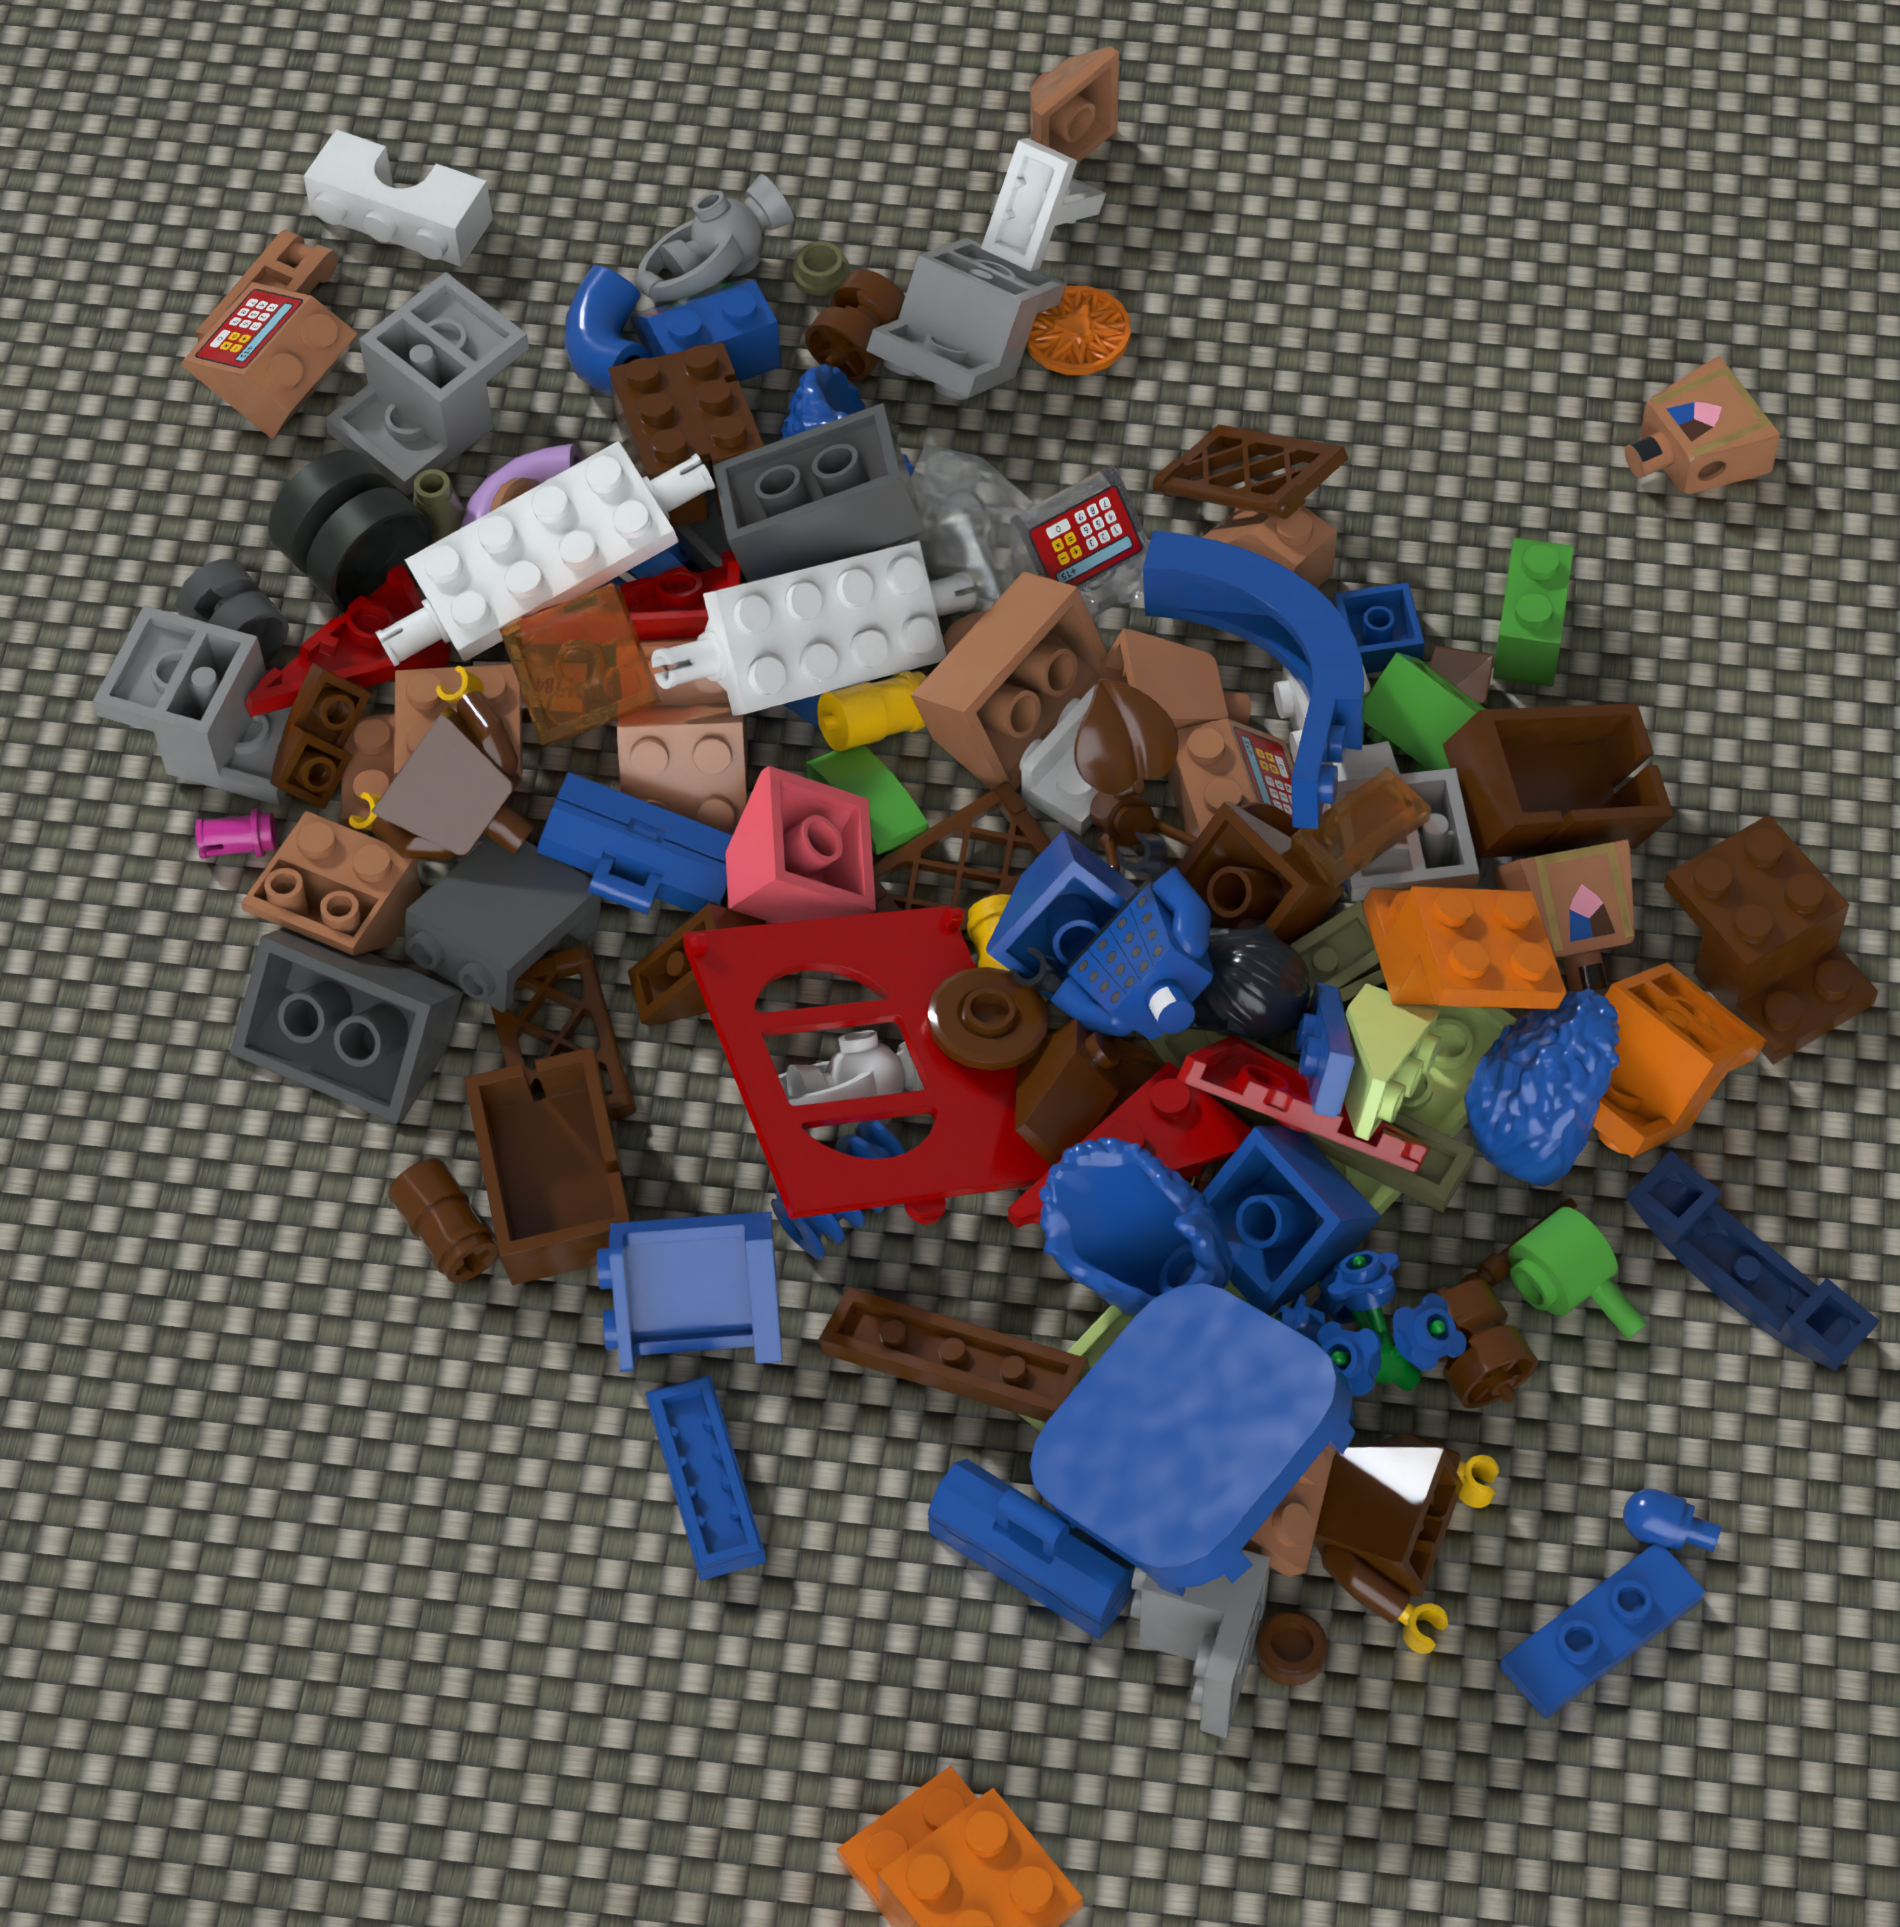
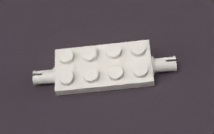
M617 441L405 559L426 599L421 601L424 606L423 608L382 631L380 629L375 632L393 665H399V662L443 639L445 644L451 641L461 659L465 662L521 631L522 617L531 616L539 610L560 603L565 606L678 543L676 533L668 521L670 519L668 512L707 490L716 488L704 464H701L702 461L698 454L692 455L690 459L649 480L647 476L643 478L640 476L621 443Z
M915 541L704 593L703 597L709 617L704 633L699 635L697 641L655 650L651 657L652 668L675 664V668L656 673L654 676L658 685L663 689H670L676 685L702 678L717 681L727 691L732 715L737 716L938 663L947 656L938 617L973 609L977 601L976 592L962 596H955V592L973 587L974 583L965 572H959L952 576L929 582L920 542Z

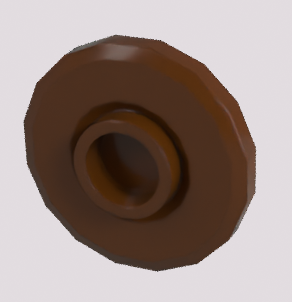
M980 967L962 970L945 979L932 994L927 1022L932 1040L946 1056L966 1067L994 1071L1014 1068L1033 1058L1045 1042L1050 1016L1045 999L1040 992L1017 983L1012 977L1011 971Z

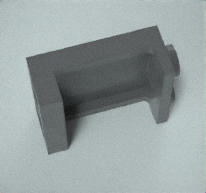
M487 838L406 909L404 951L419 966L432 970L456 984L470 997L484 1001L500 1012H505L513 1004L516 980L563 936L569 934L584 942L598 929L601 897L588 892L591 878L563 862L537 853L538 847L525 840L517 852L512 855L493 840Z

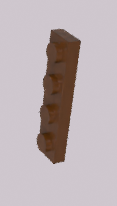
M850 1287L845 1291L818 1339L824 1355L1043 1422L1049 1420L1090 1371L1088 1358Z

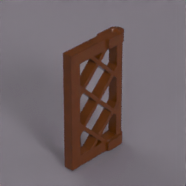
M1218 424L1178 461L1173 460L1155 476L1153 490L1158 495L1177 496L1287 519L1305 503L1304 499L1348 460V456L1344 446ZM1260 454L1269 456L1253 462L1254 456ZM1243 460L1242 466L1213 475V470ZM1301 462L1310 463L1309 465L1298 469L1294 468L1295 464ZM1285 468V473L1254 483V478ZM1201 474H1203L1204 477L1203 479L1197 481H1192L1190 479ZM1245 481L1244 487L1238 489L1229 488V486Z
M1004 781L991 789L987 794L873 863L876 900L875 913L900 911V908H904V910L940 906L956 908L962 878L999 885L998 889L984 898L1000 894L1012 895L1021 876L1008 875L1012 847L1031 850L1034 856L1038 858L1052 841L1027 810V806L1008 782ZM999 808L1010 823L1008 834L971 827L974 822ZM953 835L963 837L958 865L920 858L922 854ZM969 838L1006 845L1001 874L964 867ZM901 867L912 868L907 897L889 894L879 881ZM918 870L955 877L950 905L913 898ZM972 905L968 908H961L964 914L963 921L959 926L962 935L968 932L967 916Z
M580 946L537 960L516 980L514 985V991L526 988L535 992V995L520 1017L512 1015L509 1008L505 1012H500L491 1006L506 1066L522 1064L532 1092L537 1086L543 1088L536 1067L534 1070L525 1067L518 1039L522 1033H525L550 1045L542 1059L559 1055L561 1051L569 1053L585 1049L568 1040L584 1016L589 1017L594 1021L600 1043V1048L595 1055L600 1069L608 1072L614 1094L607 1095L612 1121L633 1115L637 1110L635 1100L631 1093L591 948ZM580 974L586 993L580 1001L555 989L554 987L559 979ZM546 998L574 1010L558 1035L530 1023Z

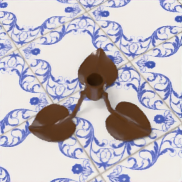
M1099 678L1095 683L1090 705L1077 732L1074 757L1078 773L1084 782L1099 791L1091 802L1090 818L1094 826L1104 833L1099 840V844L1105 849L1107 864L1119 873L1120 864L1116 857V846L1118 844L1134 846L1141 843L1135 836V832L1149 834L1151 831L1158 832L1189 847L1192 846L1198 837L1154 817L1151 806L1137 796L1144 791L1143 779L1151 780L1165 776L1171 771L1176 762L1179 739L1173 720L1155 700L1137 688L1116 680ZM1262 802L1247 803L1240 807L1304 845L1310 851L1300 829L1292 827V818L1285 811L1274 805Z

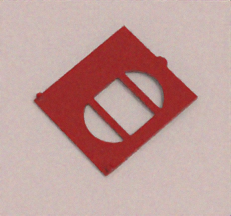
M940 906L684 932L683 944L686 956L789 1219L904 1204L905 1211L911 1219L920 1224L930 1225L936 1223L946 1209L945 1198L1030 1187L1052 1167L1015 1131L1017 1066L994 1071L966 1067L946 1056L932 1040L927 1022L932 994L945 979L962 970L976 968L959 928L964 917L960 907ZM801 971H824L842 975L865 985L883 998L882 1000L759 1013L754 1008L757 997L770 983L785 975ZM894 1022L901 1031L925 1089L793 1106L788 1102L763 1037ZM920 1114H930L934 1118L929 1135L920 1145L907 1153L883 1159H867L843 1154L825 1146L803 1130Z

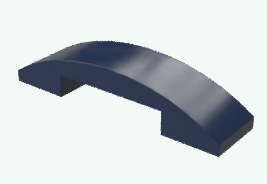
M1670 1150L1628 1194L1627 1200L1664 1246L1721 1300L1782 1344L1836 1371L1876 1328L1880 1321L1828 1278L1820 1286H1817L1719 1206L1717 1202L1722 1192Z

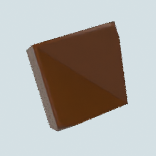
M1435 646L1432 651L1430 668L1486 709L1495 654Z

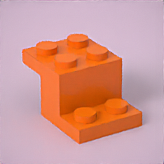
M1412 886L1410 890L1370 888L1362 904L1393 1005L1558 1009L1567 993L1532 891Z
M1668 962L1613 983L1604 997L1610 1001V1004L1615 1007L1618 1013L1617 1023L1620 1026V1031L1617 1034L1620 1041L1615 1049L1620 1057V1063L1611 1071L1610 1087L1600 1099L1599 1109L1594 1119L1593 1127L1598 1130L1597 1135L1599 1139L1610 1149L1621 1154H1628L1631 1158H1634L1688 1133L1726 1074L1754 1061L1767 1040Z
M952 1766L946 1768L837 1848L838 1859L892 1927H1058L1083 1908V1897L997 1791L992 1788L980 1798H977Z

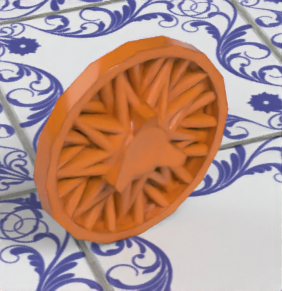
M1087 285L1066 286L1060 305L1036 315L1026 348L1031 357L1048 370L1065 375H1090L1109 368L1123 357L1131 340L1130 317L1123 304L1104 290Z

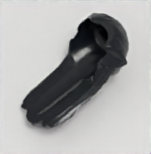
M1264 924L1256 926L1253 930L1210 928L1207 952L1214 969L1212 981L1192 1002L1195 1017L1187 1029L1214 1031L1223 1036L1236 1034L1254 1040L1256 1037L1272 1038L1294 1028L1298 1024L1302 1013L1305 1012L1310 1000L1309 971L1301 955L1290 945L1280 940Z

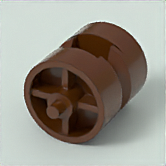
M865 269L852 271L835 292L830 302V307L820 312L805 333V343L812 357L820 365L826 364L832 368H840L841 372L845 373L848 377V381H862L866 379L881 359L866 351L872 330L898 320L905 299L904 293L891 280L879 273Z
M1472 1280L1459 1284L1449 1290L1447 1287L1437 1290L1435 1294L1444 1298L1448 1304V1313L1455 1322L1456 1330L1462 1332L1466 1339V1348L1463 1354L1456 1358L1446 1355L1438 1359L1439 1363H1446L1443 1369V1376L1463 1407L1470 1409L1479 1408L1501 1398L1504 1402L1514 1399L1516 1397L1514 1390L1532 1375L1537 1367L1538 1359L1518 1328L1513 1325H1504L1507 1321L1508 1313L1488 1282L1485 1280Z

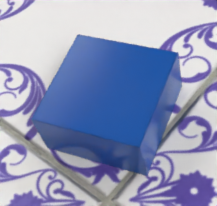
M1408 583L1334 593L1333 605L1344 617L1356 638L1366 674L1384 671L1396 652L1423 661L1425 642Z

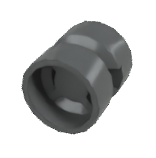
M232 559L215 560L197 569L184 582L178 592L176 608L179 615L257 636L264 664L280 650L287 639L289 631L287 618L265 594L260 592L259 586L242 566Z

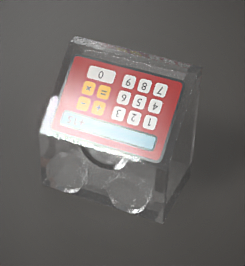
M1112 464L1010 518L1011 584L1024 571L1076 586L1092 620L1097 615L1119 603H1128L1135 600L1144 592L1143 564L1150 543L1120 473Z

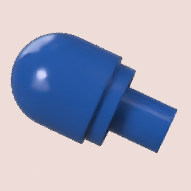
M1643 1489L1634 1493L1626 1502L1623 1510L1624 1525L1632 1537L1651 1546L1654 1543L1663 1545L1668 1551L1673 1549L1680 1552L1685 1542L1713 1552L1721 1532L1720 1525L1694 1517L1695 1506L1686 1503V1499L1658 1489Z

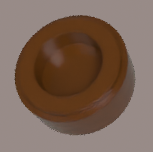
M1287 1611L1272 1616L1264 1623L1258 1635L1256 1655L1260 1668L1270 1679L1288 1686L1302 1685L1313 1680L1323 1669L1327 1653V1638L1323 1628L1315 1619L1301 1612Z

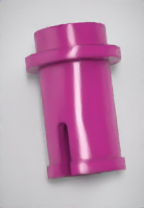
M260 808L252 809L251 815L207 820L202 818L196 820L197 847H202L199 848L198 852L201 859L209 858V856L255 852L257 857H265L266 851L277 849V828L273 813L262 814Z

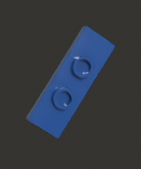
M1315 982L1307 1013H1302L1297 1026L1294 1050L1301 1052L1299 1075L1306 1076L1313 1113L1336 1118L1337 1114L1340 1115L1355 1056L1338 987Z
M711 1374L646 1392L648 1408L699 1580L703 1581L766 1563L765 1551Z
M1654 1543L1501 1658L1499 1668L1546 1720L1703 1600L1705 1590L1665 1546Z

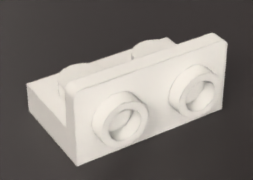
M1095 685L1081 700L1074 698L1066 705L1059 716L1057 726L1044 740L1038 738L1029 745L1019 765V769L1022 771V799L1080 836L1092 824L1090 805L1099 791L1084 782L1078 773L1075 764L1074 748L1077 732L1090 705Z

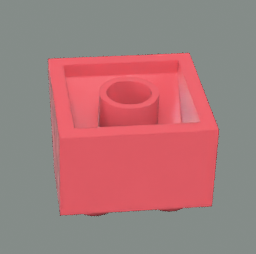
M772 766L763 769L725 852L728 909L771 923L874 913L876 911L869 799Z

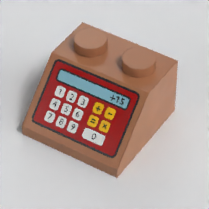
M252 282L183 359L181 366L271 439H274L342 361L358 333L311 295Z
M1228 718L1177 729L1179 739L1178 754L1173 768L1166 776L1185 832L1198 837L1224 801L1231 802L1238 807L1253 802L1268 803L1285 811L1292 818L1291 777L1294 765L1284 740ZM1299 828L1308 848H1319L1320 840L1316 829Z

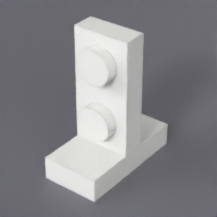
M1020 139L1015 147L981 249L1026 270L1034 271L1040 269L1054 227L1064 223H1076V220L1098 215L1106 193L1072 178L1077 160L1031 139Z

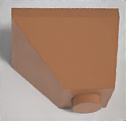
M1110 46L1068 57L1054 70L1045 72L1038 77L1030 88L1029 95L1031 140L1077 160L1078 164L1118 130L1119 52Z
M1303 505L1287 519L1275 518L1268 514L1236 508L1202 537L1237 546L1266 557L1293 571L1315 588H1318L1333 575L1337 530Z

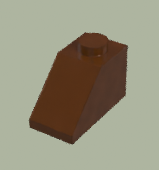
M711 903L703 907L628 970L641 1024L654 1026L709 1013L685 953L683 944L684 932L766 924V921Z
M1072 1018L1046 1037L1044 1044L1033 1058L1017 1066L1015 1131L1051 1166L1057 1164L1062 1159L1063 1151L1080 1143L1093 1131L1119 1094L1120 1055L1111 1039L1099 1031L1095 1033L1088 1031L1078 1019Z

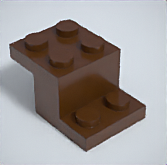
M1769 814L1667 873L1664 888L1703 932L1694 974L1721 1005L1767 1040L1761 1052L1773 1065L1874 1005L1878 990L1838 946L1850 904Z

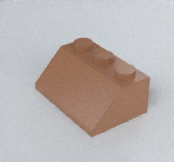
M1023 571L911 694V697L932 739L990 790L1004 781L1008 782L1016 790L1022 784V771L1019 769V765L1026 749L1034 740L1038 738L1044 740L1057 726L1059 716L1066 705L1074 698L1081 700L1095 685L1097 679L1101 678L1099 667L1108 653L1078 587Z

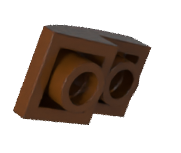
M312 663L285 724L275 757L270 784L325 810L353 757L343 747L372 693Z

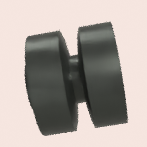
M339 450L325 454L301 469L279 494L272 508L268 525L272 543L301 572L308 574L310 581L343 612H347L348 605L360 595L368 598L386 582L388 572L395 566L403 564L413 580L414 576L405 559L432 545L433 530L429 519L400 491L393 489L390 481L362 454L353 450Z

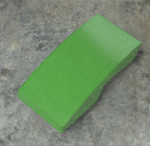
M861 746L842 752L832 751L806 762L808 779L869 799L872 852L875 855L892 852L929 829L927 820L907 790L886 765L867 747Z

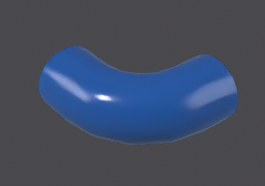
M593 265L577 289L567 312L564 350L579 379L599 392L613 397L608 368L627 364L640 358H652V355L647 347L621 338L624 326L640 300L641 293L631 282L618 273L603 266Z

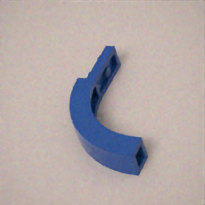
M1153 531L1143 564L1145 616L1200 623L1239 636L1276 658L1291 672L1303 689L1309 706L1291 777L1292 827L1318 829L1324 804H1334L1336 800L1338 766L1333 765V763H1344L1346 749L1362 750L1363 663L1356 638L1349 625L1332 602L1317 588L1293 571L1266 557L1212 539L1180 533Z

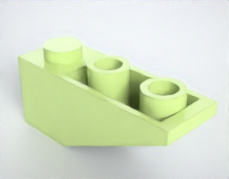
M1367 983L1349 1004L1345 1014L1355 1062L1345 1094L1344 1104L1355 1136L1368 1141L1383 1120L1390 1123L1394 1121L1404 1096L1410 1098L1416 1089L1421 1073H1429L1437 1056L1441 1037L1432 1034L1439 1010L1422 1005H1393L1388 991Z

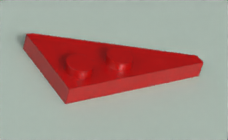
M732 550L721 553L722 566L707 571L695 573L681 565L665 570L662 574L655 577H643L598 591L599 605L567 614L566 607L560 603L539 610L536 614L522 617L524 645L698 638L699 635L704 633L709 619L703 594L742 584V570Z
M404 565L392 568L387 574L386 582L368 598L360 595L348 605V610L344 615L331 619L301 644L299 655L282 670L274 667L259 680L258 686L247 694L244 706L249 716L254 717L292 707L312 663L363 688L395 680L396 670L432 669L448 666L451 650L447 643H444L443 639L399 662V665L394 666L375 633L380 629L382 631L424 607L421 602L423 599Z
M1235 1035L1187 1055L1176 1078L1185 1084L1273 1117L1278 1123L1291 1130L1312 1132L1412 1172L1420 1170L1431 1146L1385 1120L1381 1122L1368 1141L1355 1136L1344 1101L1340 1115L1337 1114L1336 1118L1314 1114L1306 1076L1299 1075V1071Z
M1168 1062L1080 1143L1087 1140L1097 1141L1101 1137L1117 1138L1130 1144L1137 1143L1142 1149L1149 1151L1152 1156L1160 1158L1165 1166L1179 1172L1183 1179L1200 1175L1201 1166L1231 1157L1252 1129L1206 1091L1176 1079L1180 1070L1171 1062ZM1049 1171L1008 1208V1221L1016 1228L1031 1223L1040 1225L1043 1203L1039 1198V1191L1047 1184L1046 1180Z

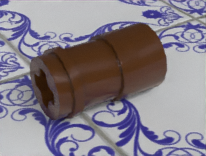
M429 1158L417 1162L403 1171L391 1184L388 1192L390 1201L413 1235L422 1240L433 1257L434 1266L449 1281L459 1283L470 1280L481 1274L494 1262L499 1252L494 1234L489 1226L480 1221L469 1205L470 1202L467 1194L444 1161L439 1158Z

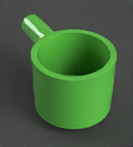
M1570 1207L1559 1208L1510 1247L1508 1258L1511 1265V1279L1518 1292L1533 1307L1539 1310H1546L1556 1316H1565L1591 1296L1627 1340L1648 1324L1611 1280L1617 1274L1618 1265L1608 1241L1600 1230L1577 1210Z

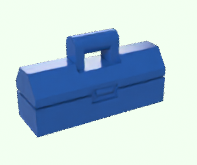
M568 772L553 804L536 852L594 874L588 889L589 893L648 915L654 899L657 898L690 912L697 913L708 903L718 906L722 905L727 893L725 852L733 835Z
M968 1459L955 1462L939 1483L928 1509L929 1534L1098 1640L1103 1638L1136 1591L1131 1588L1135 1565L1078 1527L1072 1529L1070 1524L1065 1522L1062 1517Z

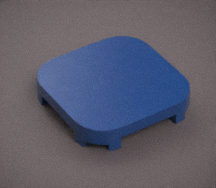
M1205 1283L1178 1286L1155 1297L1135 1315L1049 1418L1034 1443L1030 1462L1033 1484L1064 1521L1070 1524L1072 1529L1078 1527L1147 1573L1162 1590L1183 1597L1185 1587L1201 1586L1223 1575L1233 1584L1253 1566L1241 1551L1242 1548L1323 1449L1329 1446L1340 1454H1344L1356 1433L1349 1424L1353 1401L1350 1390L1354 1386L1317 1343L1230 1292Z

